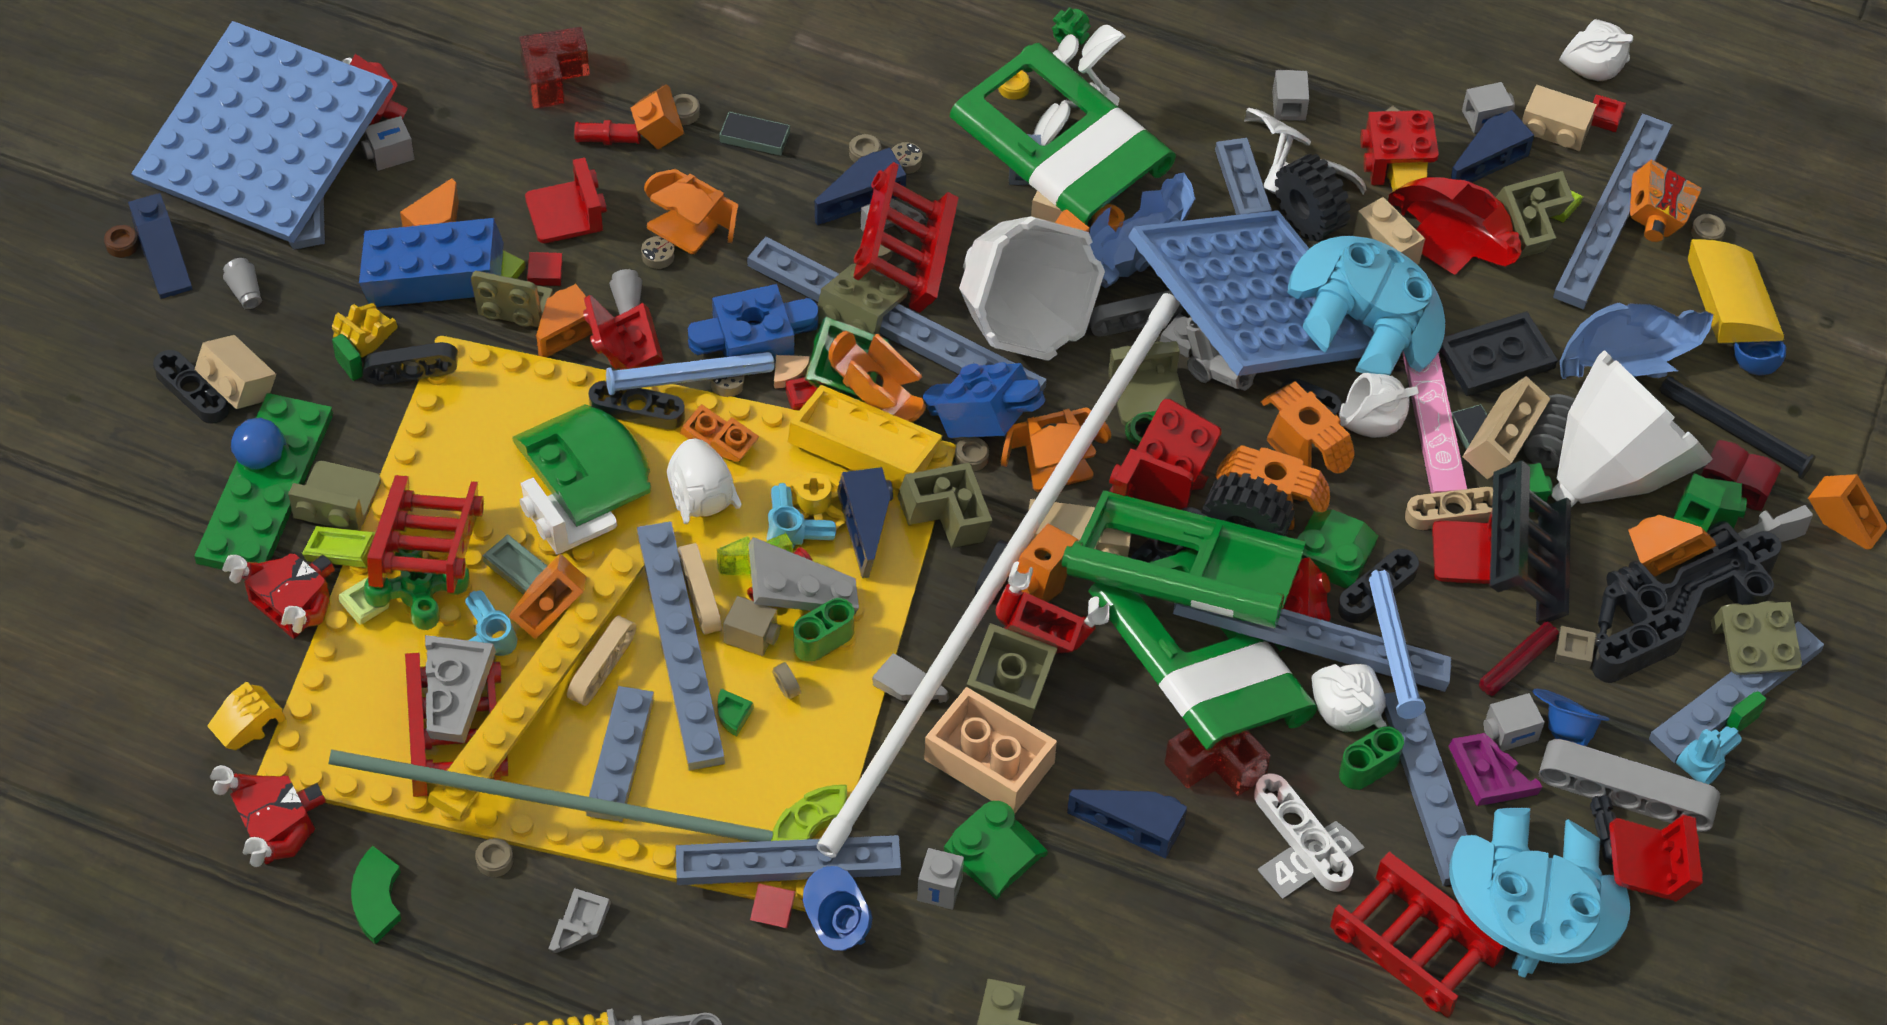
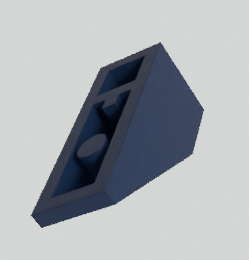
M1512 110L1491 117L1485 122L1453 166L1451 179L1465 180L1472 183L1528 157L1534 134Z
M891 148L872 152L859 158L815 199V222L817 225L859 212L862 207L869 205L874 191L871 184L875 175L880 170L884 171L893 162L899 165L895 182L906 187V173Z
M158 193L129 201L133 224L160 299L193 290L161 194Z
M882 467L842 472L837 489L862 578H869L888 504L893 499L891 481L885 479Z
M1072 789L1069 794L1067 813L1166 859L1184 827L1187 806L1181 804L1179 800L1172 796H1163L1152 791Z

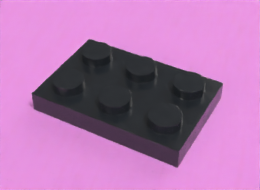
M1527 311L1445 336L1439 350L1466 396L1523 379L1525 376L1530 377L1555 369L1558 362Z

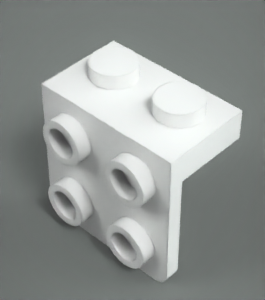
M534 478L521 483L523 498L520 499L521 508L526 517L531 518L535 523L541 538L547 540L557 555L607 533L617 526L616 518L610 511L576 527L552 494L546 496Z

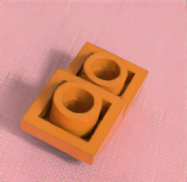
M702 404L686 421L680 431V434L688 439L697 438L705 441L721 457L735 462H740L759 438L757 434L733 417L725 421Z

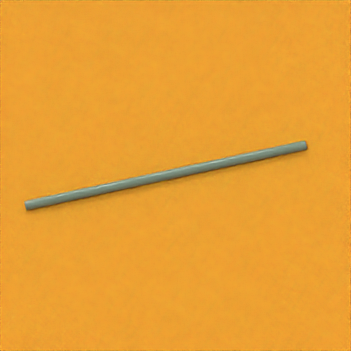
M332 749L328 764L749 842L771 841L773 835L771 830Z

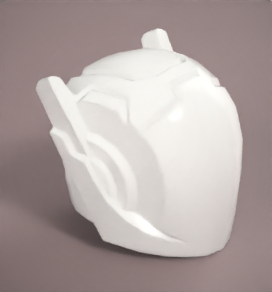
M1594 19L1584 32H1579L1562 53L1559 61L1584 78L1595 81L1611 79L1630 60L1629 50L1630 43L1633 42V35L1626 34L1620 27L1612 23Z
M1363 373L1352 384L1346 403L1341 404L1340 424L1346 429L1371 438L1387 437L1402 427L1409 410V397L1419 394L1418 387L1404 388L1402 383L1393 376Z
M694 438L683 442L671 457L666 471L676 508L681 513L683 523H689V516H710L724 510L730 504L739 509L741 501L733 484L731 473L722 457L712 446L703 440Z
M1334 664L1322 668L1312 675L1315 703L1320 715L1331 727L1336 730L1351 732L1363 730L1373 724L1377 728L1387 726L1381 717L1386 707L1385 694L1373 668L1364 664H1352L1338 667Z

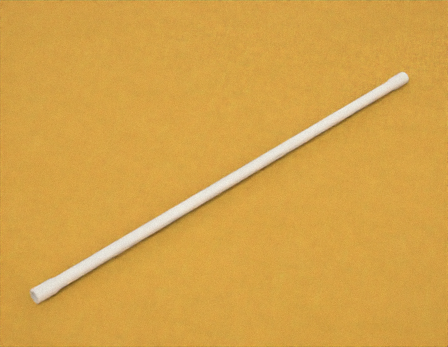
M1165 293L1157 302L1149 315L1148 322L837 817L831 821L816 845L817 849L825 856L835 858L850 835L855 821L1010 575L1012 565L1019 560L1021 553L1030 543L1162 329L1168 325L1178 309L1180 303L1173 295Z

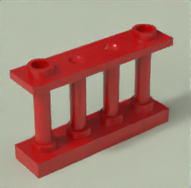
M893 162L884 171H878L872 181L871 187L874 191L861 246L854 257L856 267L853 278L859 281L871 269L909 288L911 293L909 308L920 313L937 299L959 197L947 192L938 201L934 200L931 202L895 182L899 165ZM892 195L926 213L928 218L927 227L891 208L890 201ZM886 220L921 238L920 241L923 243L921 251L884 232ZM880 245L915 263L917 268L916 276L879 258Z
M395 475L367 556L369 586L383 587L387 573L392 574L394 570L446 574L447 593H454L458 579H464L465 555L476 518L483 515L484 496H478V482L471 481L466 498L415 494L414 490H409V476ZM414 508L461 512V516L459 519L410 515L408 511H413ZM407 528L455 532L454 539L402 535L401 531L406 532ZM400 549L442 552L449 553L447 560L395 556L394 552L399 553Z
M405 653L411 764L447 771L454 761L433 763V759H426L425 750H432V746L467 744L479 728L469 729L465 743L431 739L429 737L427 728H424L423 719H427L426 697H422V688H428L426 666L420 667L419 653ZM500 662L492 663L486 680L487 697H480L476 712L489 711L490 714L496 706L495 684L501 683ZM507 756L493 774V779L501 781L502 776H508ZM412 780L413 797L428 796L427 782Z
M1388 852L1380 861L1375 878L1380 884L1352 913L1338 905L1334 909L1330 927L1339 939L1353 944L1419 995L1431 1010L1441 1012L1449 1018L1453 1013L1458 995L1452 991L1479 962H1485L1494 968L1503 958L1506 947L1484 933L1468 917L1457 902L1391 852ZM1390 894H1396L1408 903L1409 906L1380 936L1365 925L1364 922ZM1420 916L1426 917L1437 925L1439 929L1409 959L1393 945ZM1449 939H1455L1467 948L1468 952L1439 982L1422 968Z

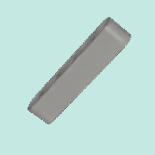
M1553 739L1548 742L1539 770L1540 779L1550 786L1591 799L1595 796L1608 795L1614 806L1668 823L1674 822L1683 814L1696 818L1697 831H1708L1713 827L1720 799L1719 791L1706 783L1562 739Z

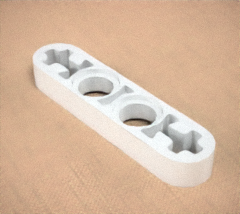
M1266 774L1259 778L1254 793L1257 805L1325 889L1335 892L1345 890L1349 886L1353 875V865L1350 859L1283 777L1277 774ZM1268 788V790L1271 791V792H1274V791L1277 790V791H1278L1277 797H1276L1273 793H1268V794H1266V793H1265V789ZM1286 813H1296L1302 818L1303 822L1298 825L1288 824L1283 819V815ZM1310 839L1318 840L1323 844L1324 849L1319 852H1312L1305 847L1304 842ZM1330 867H1331V869H1332L1333 871H1335V872H1338V871L1341 870V871L1343 872V873H1342V877H1340V876H1339L1338 874H1336V873L1330 875V874H1329Z

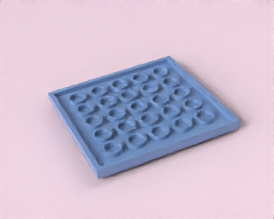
M232 21L131 175L140 183L294 243L392 90L393 85L389 79Z
M1278 210L1134 226L1128 236L1140 254L1145 257L1155 270L1158 277L1162 279L1173 293L1175 299L1180 302L1191 316L1193 322L1198 325L1209 339L1211 345L1216 348L1227 362L1229 368L1237 376L1360 358L1363 356L1374 334L1373 328L1362 324L1361 320H1356L1349 314L1345 316L1326 352H1323L1303 329V323L1317 298L1296 299L1287 292L1291 273L1300 258L1309 250V247Z

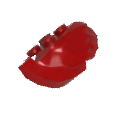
M1424 177L1404 184L1388 196V202L1392 206H1399L1402 209V215L1409 211L1421 223L1416 230L1425 238L1422 254L1454 275L1473 256L1507 266L1515 263L1521 255V240L1519 239V233L1513 231L1510 215L1502 202L1494 197L1486 188L1465 180Z

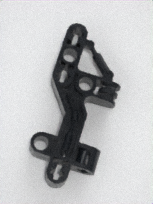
M1720 521L1709 526L1707 533L1715 540L1716 546L1697 555L1698 560L1681 567L1674 581L1669 584L1658 582L1639 561L1631 562L1629 567L1624 566L1618 572H1609L1606 577L1608 586L1605 588L1602 596L1598 620L1600 633L1597 634L1595 639L1598 649L1592 664L1594 676L1603 682H1616L1674 655L1682 645L1696 609L1725 594L1729 596L1734 604L1751 605L1768 601L1774 588V582L1769 573L1772 572L1781 550L1779 538L1770 532L1761 531L1742 539L1726 521ZM1619 604L1634 625L1608 637L1607 629L1612 627L1615 608Z

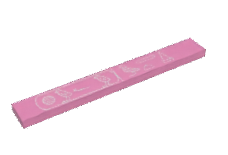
M1402 351L1409 388L1417 386L1419 394L1413 395L1411 398L1431 493L1467 489L1439 353L1419 373L1409 366Z

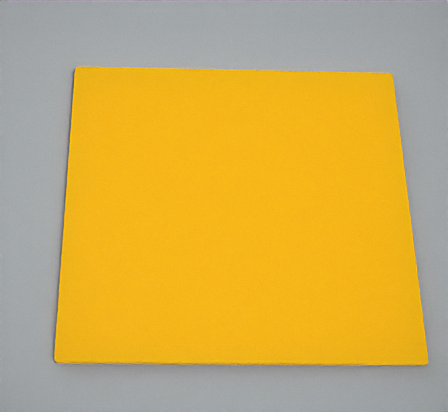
M439 336L435 339L434 343L445 342L452 344L458 349L457 369L448 375L419 379L380 473L381 484L361 531L376 532L395 475L409 476V490H414L415 494L466 498L471 481L478 482V496H484V510L482 517L476 518L465 555L466 566L469 570V586L465 592L459 595L449 594L445 590L433 594V599L439 606V621L432 629L421 630L415 627L411 621V607L404 604L401 598L391 599L388 609L359 625L339 602V594L367 578L368 566L364 568L343 565L329 597L330 603L324 621L316 629L283 709L286 719L282 723L278 722L257 775H287L297 792L318 783L327 801L326 803L487 840L493 838L502 839L509 845L677 882L676 845L749 841L624 818L622 822L589 817L586 816L585 811L482 792L479 793L462 818L458 820L428 802L429 794L437 784L427 782L428 796L413 797L411 779L328 764L331 749L411 764L405 653H419L420 667L426 666L427 662L425 635L469 640L476 636L475 629L478 622L465 603V599L472 591L482 590L495 610L504 612L510 619L518 638L517 646L510 654L504 656L495 655L493 662H500L501 683L495 684L496 705L568 610L567 608L535 640L509 617V614L523 594L483 562L482 555L508 534L547 566L558 556L547 540L541 538L535 523L531 518L526 517L521 508L520 499L523 498L521 483L528 479L534 478L546 496L552 493L514 444L512 437L584 404L589 405V389L596 382L606 381V370L452 337ZM675 384L644 387L643 389L675 395L681 398L685 405V420L680 427L675 429H663L617 419L632 433L646 455L650 469L648 482L651 483V492L611 511L617 522L615 529L561 553V555L586 576V586L614 547L643 563L637 527L671 521L677 549L680 546L697 544L719 611L721 631L709 634L702 633L686 580L685 584L725 764L690 771L688 769L644 567L632 587L507 755L508 776H502L501 781L589 797L618 686L653 691L654 702L627 804L773 831L777 820L785 809L790 808L804 798V794L826 786L847 785L848 799L859 782L886 693L873 685L872 677L893 653L897 655L936 520L908 525L897 497L899 490L892 487L893 499L888 504L869 578H862L846 522L836 530L834 540L803 539L802 545H795L793 549L789 550V552L794 553L798 547H801L808 552L814 562L856 578L859 609L854 615L853 637L822 658L807 662L798 658L794 652L795 622L811 612L810 610L769 606L777 609V624L781 625V629L774 645L769 644L764 656L724 643L723 623L736 597L740 596L750 600L747 595V589L752 587L748 544L753 537L767 542L766 537L769 528L768 513L772 509V487L778 486L779 483L786 484L797 476L811 472L831 476L840 482L842 472L854 470L787 442L790 422L799 412L798 410L732 396L723 397L713 392ZM604 395V397H603L602 399H599V400H600V401H604L606 397H610V396ZM634 400L628 404V407L632 410H641L646 406V403L641 400ZM702 404L725 421L733 417L757 434L759 438L740 462L722 457L733 478V484L741 501V507L736 509L733 504H730L724 510L710 516H689V523L684 524L681 513L676 508L666 471L674 452L683 442L689 440L680 434L682 426ZM652 405V413L654 412V407H656V405ZM669 409V411L664 414L670 415V413L675 410ZM941 441L926 470L952 466L955 457V444ZM831 485V492L837 491V489ZM791 489L793 500L797 498V494ZM840 500L831 502L834 507L842 511ZM420 508L408 511L410 515L459 519L461 516V512ZM826 512L822 514L823 520H831L834 523L839 520L830 517ZM809 515L806 520H814V519H813V516H810V515ZM407 528L406 532L401 531L402 535L445 539H454L455 532L409 528ZM423 551V558L447 560L449 553ZM394 570L392 574L387 573L386 577L389 579L396 578L401 575V571ZM621 616L636 624V631L630 645L590 703L584 706L569 699L567 692L574 675L613 619ZM505 631L496 632L492 638L501 637ZM807 637V638H805V639H807V640H812V639H815V638ZM783 662L791 669L801 690V694L792 699H787L783 695L772 673L773 668ZM485 683L481 697H487V683ZM422 688V697H426L428 688ZM721 689L753 702L754 709L737 737L728 732L720 722L717 700ZM489 711L475 712L470 729L479 728L488 717ZM423 719L424 728H427V719ZM467 744L432 746V750H425L426 759H433V763L455 761ZM828 826L820 830L813 839H821ZM808 879L693 884L690 886L755 900L758 883L796 891L792 909L805 911L803 890Z

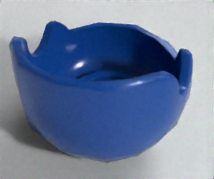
M1783 341L1734 343L1735 358L1740 368L1753 375L1764 376L1773 373L1782 365L1786 357V345Z
M263 418L246 420L236 428L231 439V451L239 464L250 469L265 468L271 463L280 460L283 446L287 445L282 431L275 423Z

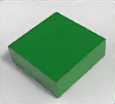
M340 334L333 338L332 343L337 362L352 381L362 377L363 367L358 351L345 335Z
M1754 691L1732 708L1726 722V727H1734L1738 730V733L1759 718L1767 699L1759 691Z

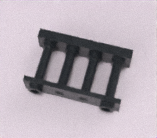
M1521 460L1493 472L1490 587L1499 593L1518 585L1536 599V623L1542 625L1545 622H1551L1569 615L1571 500L1566 497L1549 505L1530 490V467ZM1529 507L1538 514V525L1529 518ZM1528 535L1538 542V554L1528 546ZM1528 564L1537 571V582L1527 575Z

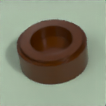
M128 225L114 226L104 236L106 249L114 257H128L135 253L139 247L137 232Z

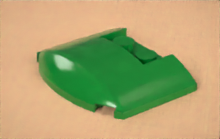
M584 404L512 437L514 444L576 527L651 492V483L648 482L649 464L641 445L622 423L598 408Z

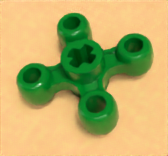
M400 549L399 553L395 552V556L423 558V551ZM467 566L464 579H458L455 592L449 594L459 595L467 590L469 586V570ZM401 571V575L396 578L389 579L386 577L383 587L369 586L367 578L364 583V598L370 606L375 608L386 606L390 603L391 599L401 598L404 604L411 607V621L413 625L421 630H429L435 627L439 621V606L433 599V594L444 590L447 592L446 574Z

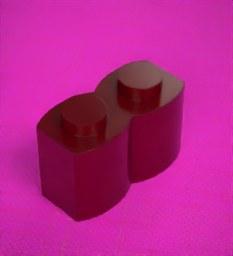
M1718 440L1710 455L1713 459L1704 467L1701 476L1709 479L1742 483L1741 497L1747 499L1746 507L1762 511L1781 471V467L1768 457L1749 454L1736 443Z

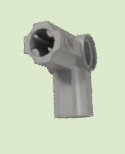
M1189 317L1186 320V330L1193 356L1188 359L1187 366L1191 374L1203 383L1209 382L1213 378L1236 389L1247 390L1253 384L1256 373L1237 376L1229 368L1227 362L1216 348L1211 345L1209 339L1198 325Z

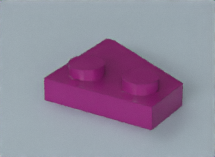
M1485 733L1453 738L1448 746L1476 806L1538 795L1542 789L1541 783L1536 778L1530 781L1518 771L1516 767L1519 763L1509 754L1502 752L1498 745Z

